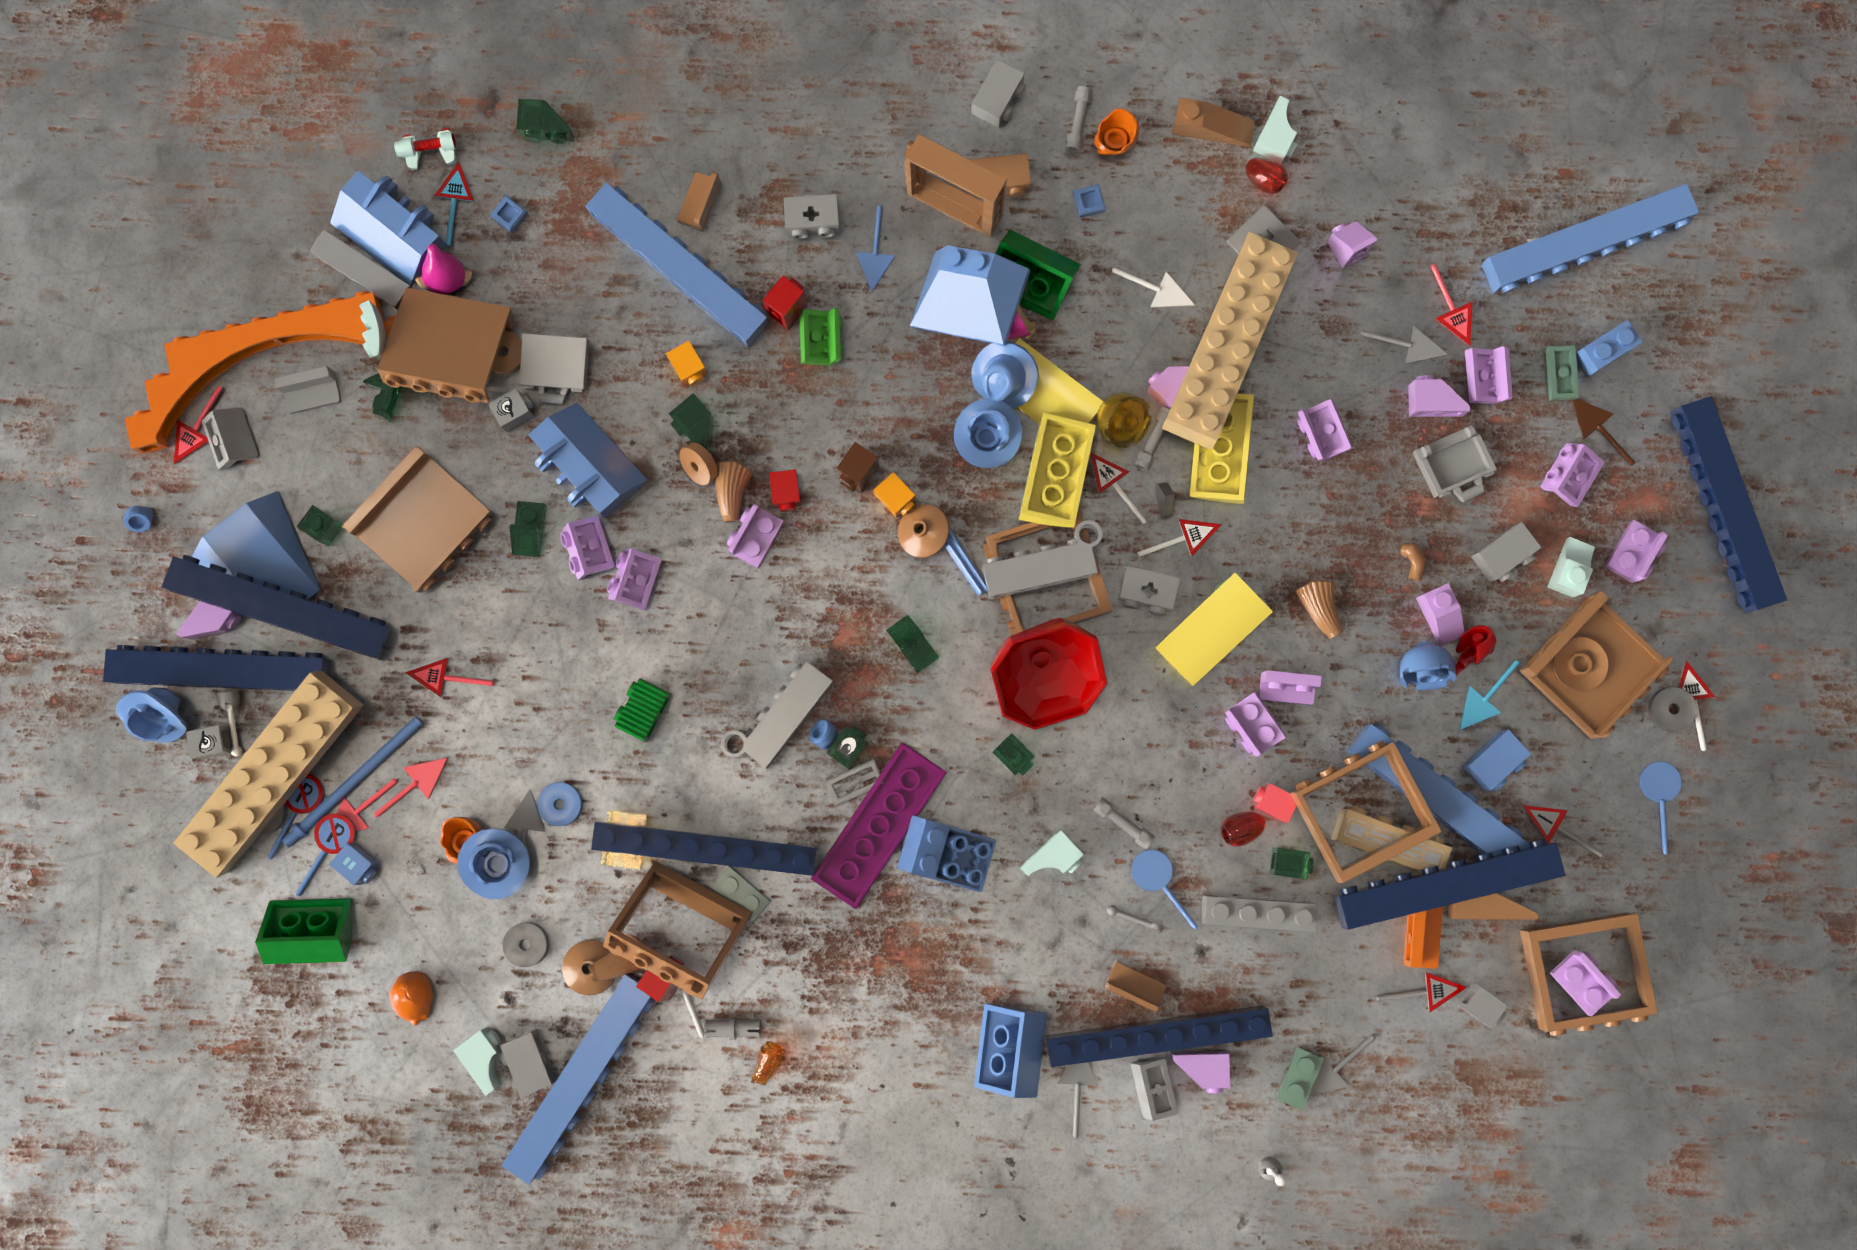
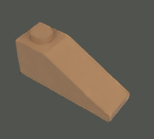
M1180 97L1175 112L1172 134L1250 147L1254 120L1205 101Z
M1028 153L969 159L1007 179L1005 196L1010 195L1012 198H1019L1025 196L1026 193H1030L1031 178Z
M1497 893L1447 905V918L1538 919V913Z

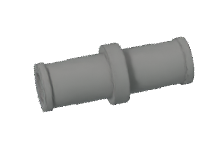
M730 1017L729 1020L706 1019L704 1030H707V1032H704L705 1038L729 1037L730 1040H736L737 1037L760 1038L762 1034V1027H760L762 1021L761 1019L737 1020L736 1017Z

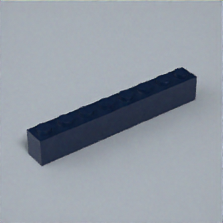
M1712 396L1671 411V422L1681 438V450L1688 457L1691 465L1690 474L1698 484L1700 501L1706 506L1708 511L1710 528L1716 533L1719 541L1718 550L1725 558L1728 566V577L1736 587L1738 604L1744 609L1745 613L1787 601Z
M183 555L182 559L175 556L172 558L161 586L167 591L381 660L391 633V629L385 626L386 621L370 617L368 621L359 618L360 613L344 608L343 612L332 609L334 604L321 599H318L316 603L306 600L307 595L291 590L290 594L279 591L280 586L264 581L262 586L253 583L254 578L238 572L235 577L226 574L227 569L224 567L210 564L208 568L199 565V559L188 555Z
M117 645L116 650L106 649L103 682L132 685L296 691L310 672L322 670L330 677L332 660L322 658V653L306 652L305 657H295L296 652L279 651L278 656H269V651L252 650L251 655H242V650L225 649L224 654H215V649L198 648L197 653H188V648L171 647L170 652H161V647L144 646L143 651H135L134 646Z
M595 822L591 850L810 876L814 874L817 850L816 847L606 822Z
M1539 839L1529 842L1530 847L1520 849L1519 845L1503 848V854L1493 856L1492 852L1475 855L1476 860L1467 863L1465 859L1448 862L1449 867L1439 869L1438 865L1422 868V874L1412 876L1411 872L1397 874L1394 876L1395 881L1385 883L1384 879H1377L1367 882L1368 887L1357 889V885L1341 888V894L1334 895L1341 926L1343 929L1349 930L1566 876L1557 843H1547L1546 839Z
M1263 1005L1045 1035L1051 1067L1273 1037L1269 1009Z

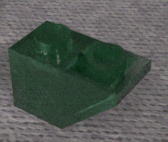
M518 99L516 130L522 139L531 143H538L540 140H550L556 144L574 141L575 136L570 127L545 100Z
M693 393L669 413L673 419L670 425L680 436L685 433L690 439L687 445L698 443L711 454L714 418Z

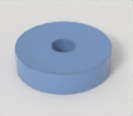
M558 782L548 785L542 790L537 801L539 815L546 823L553 826H566L573 823L580 816L583 807L581 794L574 786L568 783ZM559 799L564 801V807L561 810L556 807V802Z

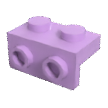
M1502 346L1493 350L1480 348L1465 350L1469 403L1494 405L1512 399L1509 348Z
M1333 399L1324 401L1307 410L1298 411L1300 418L1297 419L1302 433H1307L1310 440L1307 446L1313 458L1317 457L1318 461H1326L1353 449Z

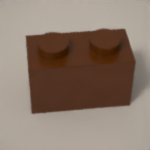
M854 442L836 468L839 480H841L840 484L851 492H854L856 489L862 493L879 468L878 457Z

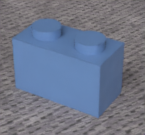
M1627 320L1576 353L1577 364L1585 376L1589 377L1643 341Z
M1509 729L1501 730L1461 767L1483 791H1491L1492 789L1497 791L1506 784L1507 780L1505 778L1512 771L1517 773L1527 764L1525 759L1531 753Z

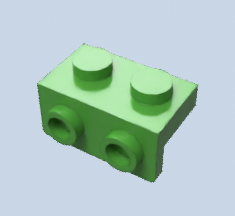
M833 308L829 311L801 310L799 312L801 364L832 366L839 362L843 355V344L840 343V331L842 330L843 321L840 317L839 308Z

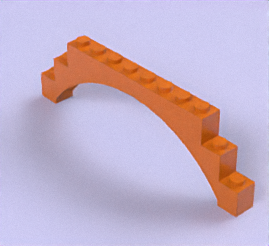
M362 291L356 293L355 297L347 299L341 297L333 298L327 304H309L304 306L303 310L294 312L285 310L278 312L277 316L256 317L250 323L242 325L232 323L226 325L225 329L204 330L199 332L197 336L174 338L173 342L164 344L170 374H156L153 376L154 379L144 381L150 410L137 411L134 413V416L125 418L131 449L145 454L168 448L167 440L177 420H179L189 404L214 379L237 363L259 352L280 345L302 341L333 340L363 345L366 341L362 333L368 329L361 320L360 315L364 313L359 305L367 300L377 307L385 327L387 340L396 315L389 317L388 321H386L381 299L373 292Z

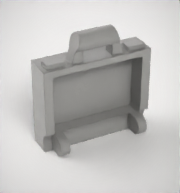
M523 333L519 384L524 386L525 389H536L538 387L542 403L564 404L569 389H571V392L583 393V390H587L589 339ZM546 388L561 389V394L546 393Z
M1474 424L1413 452L1415 460L1434 498L1438 496L1442 498L1451 494L1452 491L1461 502H1466L1483 494L1482 477L1485 479L1495 474L1494 471L1497 470ZM1474 481L1475 486L1461 491V486Z

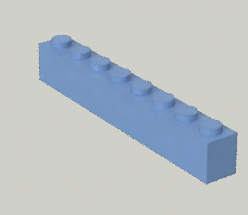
M605 183L585 206L589 214L749 348L769 325L766 317L767 312L757 303L751 305L745 300L747 295L737 286L732 289L726 284V277L715 269L712 272L707 268V262L699 254L695 253L692 255L686 250L688 246L679 237H670L666 233L667 228L657 219L654 222L646 216L648 214L641 205L638 203L632 205L626 200L628 198L627 194L618 186H615L613 189L609 184Z
M1686 183L1489 256L1481 265L1492 292L1496 293L1503 290L1504 294L1519 288L1518 284L1527 281L1528 284H1533L1542 280L1544 274L1552 272L1553 275H1557L1568 270V266L1577 263V266H1581L1592 261L1593 256L1601 254L1602 257L1611 255L1618 251L1617 247L1622 245L1630 248L1643 241L1642 238L1649 235L1651 239L1667 233L1666 229L1675 226V229L1678 230L1692 223L1691 219L1699 213V210Z
M1365 725L1346 750L1351 755L1359 753L1361 757L1370 752L1369 746L1383 740L1384 744L1394 742L1432 815L1446 828L1481 854L1492 852V855L1496 856L1503 854V848L1519 845L1520 849L1530 847L1529 843L1521 838L1523 834L1512 825L1505 826L1499 821L1500 816L1489 808L1484 810L1476 804L1478 801L1476 797L1467 791L1462 793L1455 788L1456 783L1444 774L1440 776L1432 770L1434 766L1422 757L1417 759L1410 753L1412 749L1399 740L1397 742L1388 737L1390 733L1381 725ZM1384 755L1365 765L1405 795Z
M632 973L625 974L501 1165L527 1184H530L535 1178L540 1180L549 1167L546 1161L551 1154L556 1156L564 1144V1141L561 1140L566 1130L571 1132L580 1119L577 1113L582 1106L587 1108L595 1096L592 1090L597 1082L602 1085L611 1071L607 1068L612 1059L617 1061L626 1048L623 1042L628 1035L634 1036L641 1025V1022L638 1021L643 1011L648 1013L656 1002L655 999L636 987L640 979Z

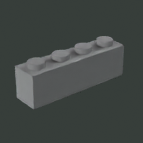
M1202 895L1201 923L1206 925L1317 933L1318 904Z

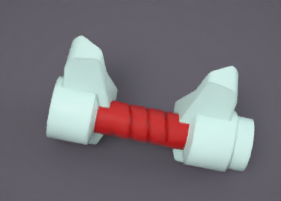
M448 128L439 131L437 138L418 141L414 136L407 134L399 141L394 142L397 157L406 158V164L412 171L418 169L421 152L426 150L439 149L448 165L456 164L457 162L455 151L457 149L456 139L453 131H450Z

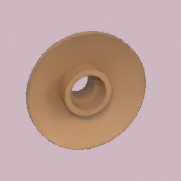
M928 504L915 506L900 521L898 538L901 546L907 553L915 557L926 558L935 555L945 546L950 531L948 519L935 506ZM920 525H923V531L921 533H917V528Z
M1587 637L1571 638L1553 658V668L1556 677L1564 686L1575 691H1587L1597 687L1603 682L1608 672L1609 664L1606 652L1600 644ZM1577 656L1584 662L1585 670L1583 672L1577 671L1573 666V661ZM1569 657H1570V659H1569V661H1568V667H1569L1570 671H1571L1572 673L1576 674V675H1582V676H1575V675H1573V674H1571V673L1569 672V670H1568V668H1567V660H1568Z
M597 940L581 941L572 946L566 953L562 964V972L567 985L573 991L582 995H597L608 989L614 982L615 978L593 982L591 974H587L583 970L586 963L592 965L610 953L607 948L603 947L604 943Z

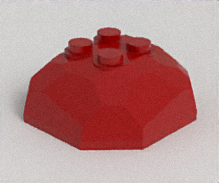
M1064 618L1049 620L1008 637L999 648L990 668L1002 716L1033 730L1086 714L1107 685L1097 637Z

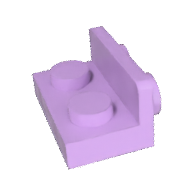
M1566 443L1560 450L1553 466L1546 473L1540 487L1544 491L1555 492L1570 506L1578 507L1605 462L1585 444Z
M754 503L751 509L749 507L745 509L740 519L742 525L738 532L733 531L727 545L730 546L728 548L730 554L759 569L785 522Z
M598 516L569 522L565 525L560 535L563 547L568 549L570 556L569 567L571 572L576 574L578 580L583 579L586 575L609 570L615 566Z
M1636 520L1630 521L1604 567L1631 583L1642 579L1645 580L1653 570L1651 565L1655 557H1659L1665 550L1667 543L1664 541L1668 534L1665 532L1656 533Z
M625 548L624 552H621L617 558L616 567H618L615 578L613 577L609 582L607 592L610 594L608 599L645 610L662 559L632 548Z
M1266 670L1261 673L1259 697L1261 700L1312 705L1314 704L1315 689L1321 687L1322 676Z
M1256 691L1225 712L1228 716L1225 720L1234 732L1238 731L1243 738L1241 741L1243 747L1249 754L1254 753L1256 757L1262 755L1263 752L1287 736Z
M1572 951L1550 974L1588 1016L1592 1017L1611 998L1618 999L1621 996L1616 989L1618 984L1608 974L1605 973L1603 975L1597 968L1598 962L1588 952Z

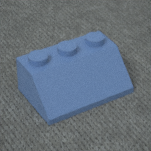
M984 1004L974 1087L1012 1098H1037L1047 1013L1025 1008Z

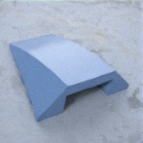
M278 491L245 503L205 534L192 557L200 560L199 564L209 568L210 564H215L226 568V574L236 577L239 572L253 577V583L263 586L264 581L278 585L280 586L279 591L290 594L291 590L307 595L306 600L308 601L321 592V588L308 559L304 555L301 548L302 544L299 537L295 534L291 525L292 521L288 512L285 511Z

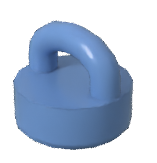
M142 506L129 507L125 511L123 523L131 531L145 532L151 528L153 510Z
M822 719L812 727L809 736L810 741L821 749H829L837 740L838 729L828 720Z

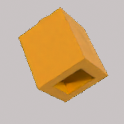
M689 340L666 353L685 387L689 384L690 386L699 384L704 380L703 376L708 374Z
M894 472L873 490L874 495L895 517H898L900 514L905 516L915 506L913 503L916 500L915 494Z

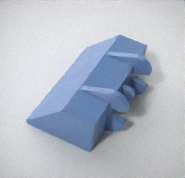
M358 170L341 189L330 223L397 278L413 286L416 282L415 279L422 275V266L427 255L428 246L436 244L442 251L446 247V243L440 236L429 228L434 215L428 211L429 209L425 205L419 206L410 213L406 208L411 200L406 196L399 202L394 200L398 185L392 182L389 176H384L376 183H373Z
M578 403L547 417L528 434L544 452L535 462L538 469L545 472L556 465L562 472L556 479V482L562 485L569 479L576 487L567 498L574 507L588 500L604 518H607L648 480Z

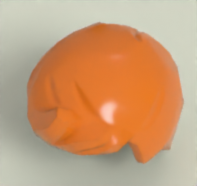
M1123 108L1113 110L1099 124L1098 133L1095 135L1094 145L1098 148V154L1115 156L1133 148L1139 138V123L1131 112Z
M453 817L447 819L442 824L440 844L446 849L445 854L449 861L457 864L458 854L463 843L471 835L482 830L477 821L467 817Z
M418 971L407 972L400 975L393 984L389 994L390 1003L394 1012L400 1018L416 1026L420 1023V1020L428 1018L434 995L430 979L426 974Z

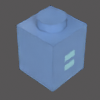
M346 843L329 865L351 884L362 885L363 883H369L377 873L375 869L380 863L358 844Z

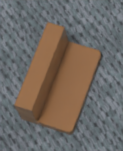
M695 172L677 218L678 223L703 232L721 186L717 173L712 172L710 177Z
M1115 961L1104 986L1108 990L1158 1013L1160 1009L1158 1004L1167 985Z

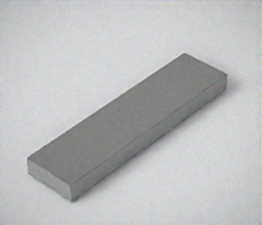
M326 230L322 231L309 250L314 256L369 292H373L395 309L399 308L406 287L412 288Z

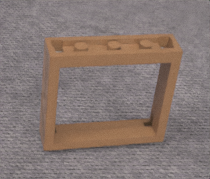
M920 134L917 135L914 142L910 140L904 153V165L906 166L904 174L906 175L907 194L991 237L1003 216L1007 179ZM926 170L983 199L984 202L926 173Z
M1080 507L1078 508L1075 526L1072 528L1073 534L1077 526L1084 521ZM1030 522L986 536L987 544H983L986 559L1000 556L998 544L1057 526ZM1082 529L1079 532L1081 540L1085 543H1091L1087 529ZM1095 554L1094 558L1098 573L1094 577H1089L1088 580L1097 608L1064 618L1074 624L1100 617L1113 611ZM1013 595L1000 597L999 600L1003 611L1008 610L1011 618L1010 621H1007L1011 636L1024 631Z
M1383 740L1369 746L1370 752L1360 757L1359 753H1356L1344 759L1345 765L1338 769L1333 765L1319 772L1320 778L1312 782L1308 778L1295 785L1297 790L1290 793L1337 883H1345L1442 832L1394 742L1384 744ZM1384 755L1422 826L1341 867L1304 796Z
M654 861L608 930L603 947L607 948L611 953L633 962L637 967L646 969L659 976L661 980L678 986L687 994L703 1000L744 931L752 912ZM651 888L732 930L705 977L622 933Z
M1626 912L1520 930L1540 1030L1549 1032L1551 1036L1566 1034V1029L1576 1028L1577 1031H1588L1594 1029L1595 1024L1604 1023L1606 1027L1621 1025V1020L1631 1019L1632 1022L1649 1020V1015L1658 1014L1638 914ZM1625 927L1641 1006L1595 1013L1592 1017L1583 1015L1554 1020L1539 942Z

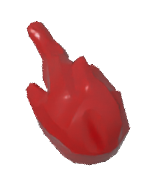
M1477 625L1462 634L1456 647V652H1464L1459 656L1458 662L1455 665L1456 676L1469 664L1474 662L1478 665L1481 660L1493 653L1497 640L1495 633L1489 627Z

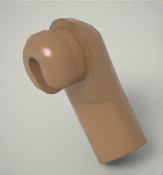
M1414 542L1411 544L1404 543L1401 546L1400 553L1402 556L1408 557L1411 562L1408 579L1421 582L1426 558L1418 544Z

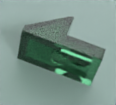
M377 373L363 380V383L372 389L380 391V394H377L373 401V414L382 420L391 422L403 387L395 388L383 383L380 374Z
M517 501L515 524H510L509 527L512 555L540 558L546 505L544 503Z
M906 615L886 630L917 674L939 659V656L923 636L922 631L909 615Z

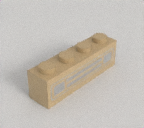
M1351 806L1350 810H1341L1331 840L1365 853H1370L1415 828L1403 825L1402 829L1392 826L1393 820L1379 815L1374 819L1366 816V810ZM1433 836L1387 861L1422 873V868L1438 865L1439 869L1446 868L1452 847L1444 845V839Z

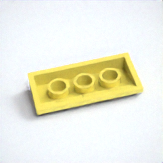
M1019 338L1016 344L1026 348L1034 357L1038 366L1039 379L1037 388L1030 399L1022 406L1016 408L1037 424H1040L1043 412L1091 423L1103 408L1105 402Z
M1236 395L1212 450L1195 443L1190 486L1191 498L1244 504L1254 395Z
M1043 412L1018 520L1074 528L1096 425Z
M1233 573L1155 648L1194 686L1273 611L1236 573Z

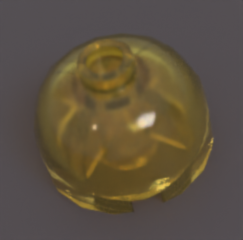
M1120 392L1112 394L1103 401L1097 412V426L1100 434L1116 447L1126 448L1129 447L1127 444L1133 441L1135 443L1139 442L1147 433L1151 423V416L1148 415L1149 404L1132 393Z

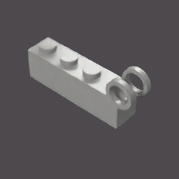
M1092 520L1081 522L1074 532L1073 540L1067 541L1068 546L1057 548L1056 544L1041 547V552L1030 554L1029 550L1014 553V558L1003 560V556L987 559V564H983L982 569L989 600L1096 576L1098 571L1093 550L1099 545L1103 536L1100 525ZM1082 529H1091L1096 534V541L1093 543L1083 542L1079 532Z
M806 662L804 665L798 664L790 675L793 680L787 687L782 685L773 697L776 699V702L771 708L766 706L759 714L757 720L760 722L754 730L749 728L745 734L737 730H731L723 735L720 743L723 753L732 758H742L748 754L768 769L834 682L809 662ZM738 735L743 739L744 746L740 752L731 753L728 749V741L731 737Z

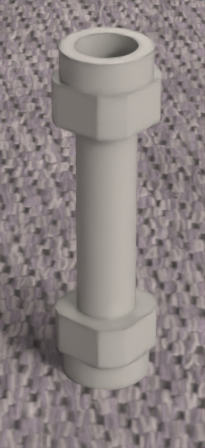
M1079 86L1075 92L1074 101L1077 103L1072 132L1067 134L1066 150L1070 152H1081L1084 146L1085 138L1082 136L1085 115L1087 105H1091L1093 99V90L1086 86Z
M1166 407L1160 408L1155 418L1157 423L1143 452H1139L1134 466L1149 471L1155 459L1152 456L1165 431L1162 427L1170 409Z
M1101 797L1092 810L1102 818L1106 816L1134 837V842L1147 849L1155 836L1145 828L1141 830L1113 809V804Z

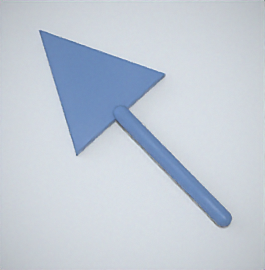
M882 205L877 206L873 253L856 252L871 292L895 257V255L878 254Z

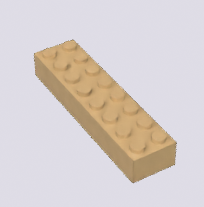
M1248 232L1162 429L1212 450L1298 252Z
M322 670L310 672L173 844L215 878L229 873L260 835V832L285 804L364 705Z

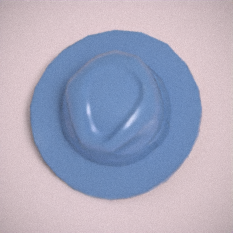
M1007 341L1006 346L992 343L985 346L977 355L971 371L973 386L983 398L992 399L997 402L1001 401L1011 408L1022 406L1030 399L1037 388L1039 379L1038 366L1034 357L1026 348Z
M980 399L969 404L957 418L954 428V443L959 454L970 464L981 468H996L1009 462L1017 453L1022 440V426L1018 415L1010 406L992 399Z
M153 687L147 691L135 690L121 697L116 705V713L124 722L126 730L131 735L144 741L159 743L175 741L182 737L188 728L187 723L178 715L180 698L166 688Z
M491 828L471 835L463 843L458 854L457 868L460 878L471 891L484 898L502 899L516 893L521 888L529 873L530 858L527 848L514 834L506 830Z

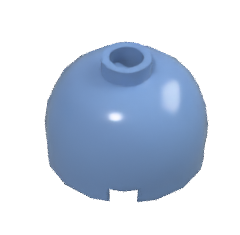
M1424 641L1418 643L1415 647L1409 649L1400 661V683L1408 688V684L1417 685L1416 690H1435L1446 687L1447 681L1450 679L1453 682L1456 680V668L1452 656L1446 649L1434 645L1432 642Z

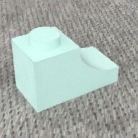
M1279 96L1253 149L1254 152L1279 164H1282L1285 156L1291 158L1298 144L1293 141L1297 132L1292 130L1287 120L1289 99Z
M1572 537L1566 538L1548 588L1572 598L1584 594L1593 571L1591 559L1595 547Z
M1059 830L1024 862L1020 868L1027 876L1042 868H1057L1063 874L1068 870L1071 874L1082 864L1080 858L1083 856V853Z
M487 1027L478 1031L453 1050L485 1096L501 1086L495 1071L496 1057L502 1050L500 1047L501 1039L494 1030H489Z

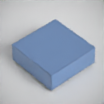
M1099 184L1073 190L1079 218L1105 212L1106 208Z
M506 195L492 211L490 217L512 234L528 213Z

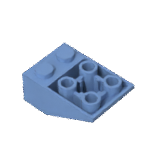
M912 815L897 868L911 874L982 892L996 840Z

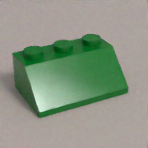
M1009 229L1001 240L995 254L1030 270L1020 305L1053 321L1073 284L1081 264Z
M352 899L269 901L255 941L263 964L346 962L352 944Z

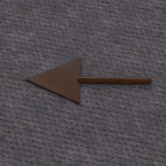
M1579 399L1572 400L1583 440L1598 429L1630 465H1634L1635 461L1602 426L1613 413Z

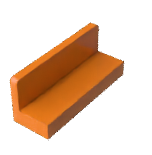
M1443 906L1408 915L1404 955L1405 966L1413 968H1438Z

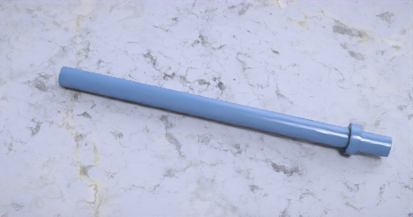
M415 716L300 823L296 822L292 826L293 830L282 839V842L287 847H290L300 837L304 838L308 834L307 831L424 723Z

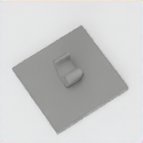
M1265 205L1226 240L1238 254L1248 232L1292 250L1301 243Z

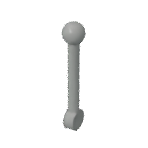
M1114 905L1107 908V913L1110 916L1117 915L1161 932L1162 926L1122 912Z

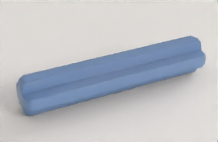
M949 526V537L945 547L977 595L980 596L987 592L985 578Z

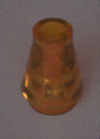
M766 1041L765 1045L760 1047L755 1070L751 1078L758 1084L766 1085L785 1060L786 1050L775 1042Z

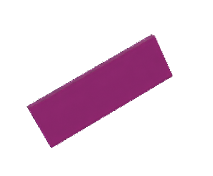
M901 742L810 879L854 909H857L907 834L912 815L918 817L947 772Z

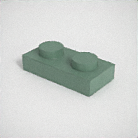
M1548 346L1545 352L1549 401L1578 399L1576 346Z
M728 866L711 886L721 896L751 911L749 920L752 923L771 902L769 898L731 866Z
M1296 1047L1276 1099L1304 1110L1324 1058Z

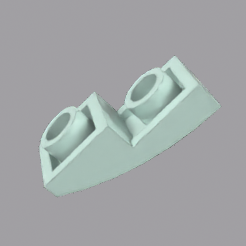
M367 300L359 305L364 313L360 315L361 320L368 329L362 333L366 341L363 343V347L370 358L375 357L380 361L387 343L386 331L377 307Z

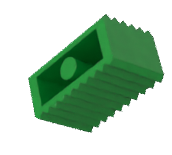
M639 678L638 682H632L626 695L630 698L625 707L621 705L614 716V720L617 722L614 727L643 742H647L672 694Z

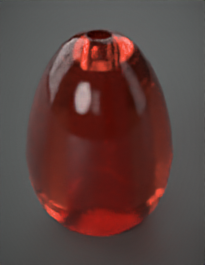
M1252 158L1245 166L1247 177L1260 191L1268 194L1279 193L1288 180L1286 169L1280 163L1268 158Z
M1255 812L1236 813L1223 821L1221 835L1228 845L1244 846L1262 834L1266 822L1262 815Z

